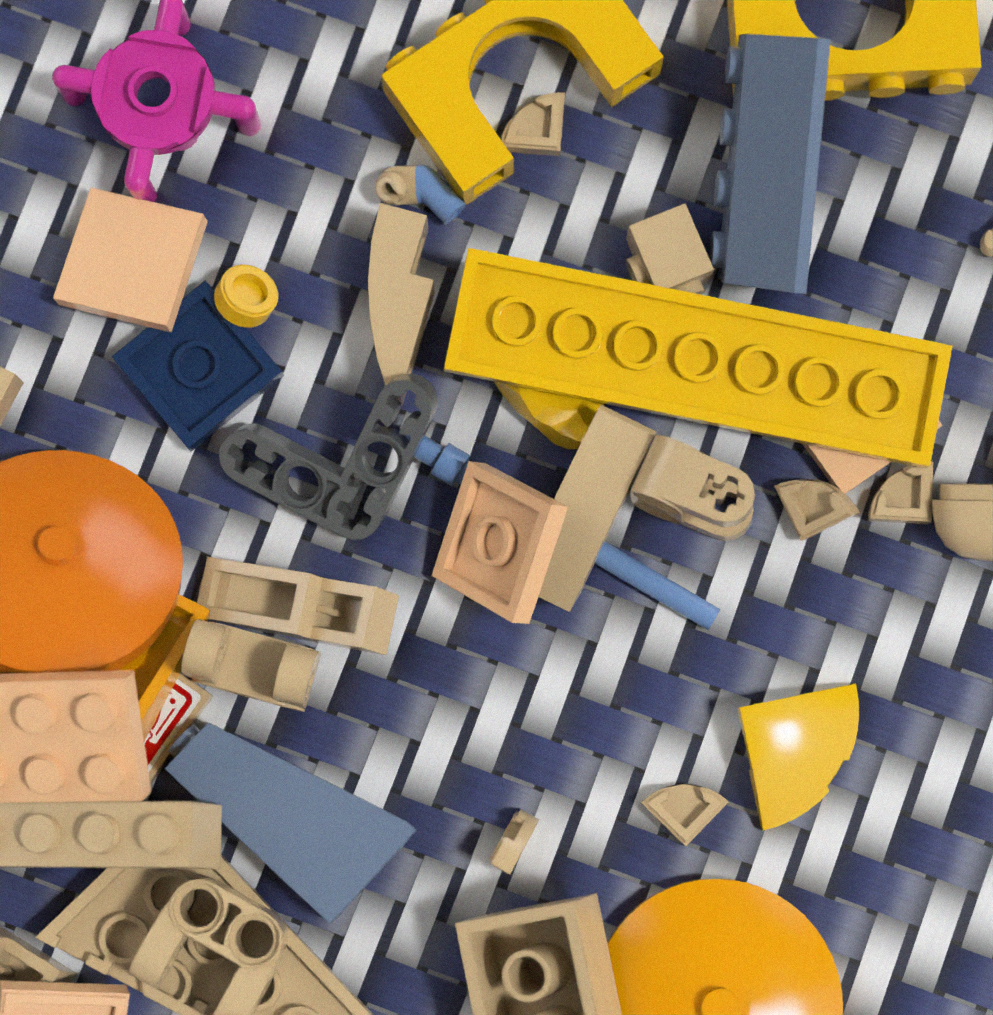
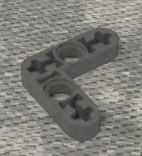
M413 373L402 374L390 381L379 394L345 468L279 433L255 423L242 425L224 439L219 451L220 465L225 473L234 481L344 538L351 540L364 539L372 535L381 525L393 504L436 414L438 406L437 392L432 384L423 376ZM407 390H410L416 394L414 405L421 409L422 412L414 411L404 421L400 431L390 428L389 426L395 421L401 408V403L393 397H401ZM381 421L385 426H380L379 422ZM405 435H410L411 440L409 441ZM249 440L257 444L255 455L262 459L257 460L251 466H247L242 462L244 452L237 448V446L242 447ZM381 441L388 443L394 448L398 457L397 468L394 471L383 473L370 465L367 459V449L371 443ZM282 455L286 460L276 470L272 480L267 476L274 468L270 464ZM303 466L315 473L319 484L315 495L304 497L293 491L288 479L291 468ZM365 483L376 487L369 494L364 505V511L370 516H364L359 522L349 518L351 508L345 503H351L361 493Z

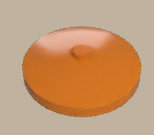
M46 450L18 455L1 461L0 673L116 671L143 654L164 631L179 598L183 569L182 546L179 532L169 509L160 496L139 476L111 460L77 451Z

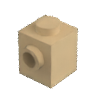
M686 203L629 226L626 241L633 256L626 259V265L632 281L700 295L705 293L703 285L710 282L714 268Z

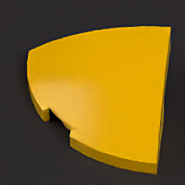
M856 684L777 699L737 709L751 768L749 775L762 831L778 827L796 819L820 802L829 792L828 785L836 776L843 761L850 759L854 748L859 722V699Z

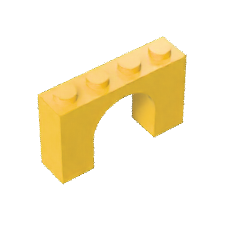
M484 0L486 5L468 17L464 13H459L445 21L436 30V38L419 50L415 46L407 47L388 61L385 66L387 71L381 74L385 95L450 187L466 205L514 174V157L482 114L471 94V77L483 55L496 44L516 36L534 35L551 39L567 48L575 56L606 101L613 107L660 75L664 58L623 0Z
M727 0L730 46H738L739 35L741 34L818 38L803 23L797 11L795 0ZM905 0L903 28L887 42L864 50H847L830 45L825 101L841 98L845 95V91L868 90L871 97L887 98L903 94L905 88L928 87L929 93L937 95L953 94L964 90L965 85H971L981 69L976 0Z

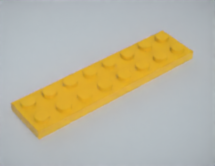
M468 248L444 372L927 468L931 464L952 345Z

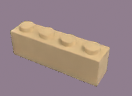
M200 802L0 803V868L220 869L222 805Z

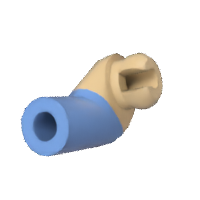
M427 165L389 167L378 176L375 182L376 195L382 202L390 205L425 204L444 225L453 221L466 207V203L433 168Z

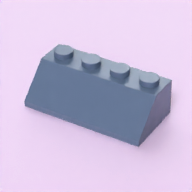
M741 34L739 35L738 46L728 47L725 82L735 84L733 108H723L720 123V145L729 146L727 170L717 171L714 191L715 207H724L722 231H712L709 247V259L713 268H718L717 278L723 283L790 293L806 294L831 39Z

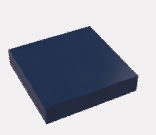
M206 280L182 299L172 332L147 327L111 356L190 452L284 376L282 370L245 327L230 323L220 314L214 301V289Z

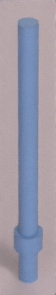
M405 435V436L408 438V440L410 441V440H411V436H410V435ZM425 436L415 458L433 468L431 475L453 486L455 482L461 485L470 455L450 443L444 447ZM604 542L595 561L596 565L709 630L720 611L718 607L609 543Z

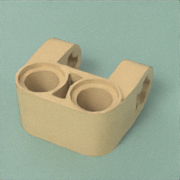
M656 434L631 488L630 496L632 503L636 507L655 517L686 526L717 540L729 541L739 538L750 527L753 518L755 492L752 481L740 469L707 456L681 441ZM726 497L736 499V505L730 504L725 513L715 509V505L722 504Z
M197 619L192 626L186 643L181 672L191 677L192 682L305 712L321 652L228 625Z
M211 878L194 879L180 885L153 923L128 973L157 989L171 969L187 938L190 937L240 965L214 1015H253L271 983L288 942V930L283 919L269 908L224 883ZM197 889L209 891L217 901L218 911L216 917L208 925H200L192 921L186 910L188 897ZM251 920L265 922L273 932L274 942L271 950L266 955L256 956L250 954L245 950L241 942L243 927Z

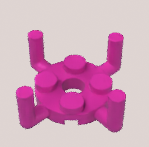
M160 0L154 30H145L128 36L129 40L121 43L113 50L110 48L101 57L95 70L60 65L55 68L52 74L53 83L68 105H80L84 102L86 93L91 94L96 113L106 132L116 142L130 150L124 183L131 196L135 199L155 202L157 193L149 179L154 155L184 151L191 148L206 129L212 115L235 119L239 131L245 136H253L261 129V120L254 101L248 96L216 91L213 75L207 62L189 41L181 37V35L189 31L191 26L182 0ZM158 78L169 83L171 87L170 95L163 104L156 107H148L138 101V90L145 81Z

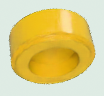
M236 265L229 268L220 279L214 291V301L218 311L227 321L240 327L252 328L263 324L277 305L278 290L272 278L263 270L251 265Z

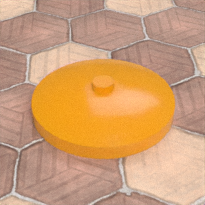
M712 878L683 882L668 887L650 896L635 907L616 927L607 941L622 1015H843L842 988L833 956L820 933L806 916L791 903L762 887L750 883Z

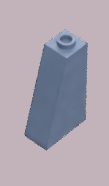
M207 723L201 730L194 724L191 725L168 750L174 759L165 769L201 803L222 805V823L329 924L333 923L418 831L410 822L211 723Z

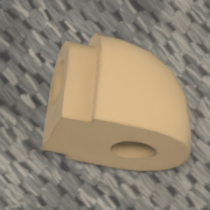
M940 484V499H932V515L935 531L944 545L960 557L993 561V484Z

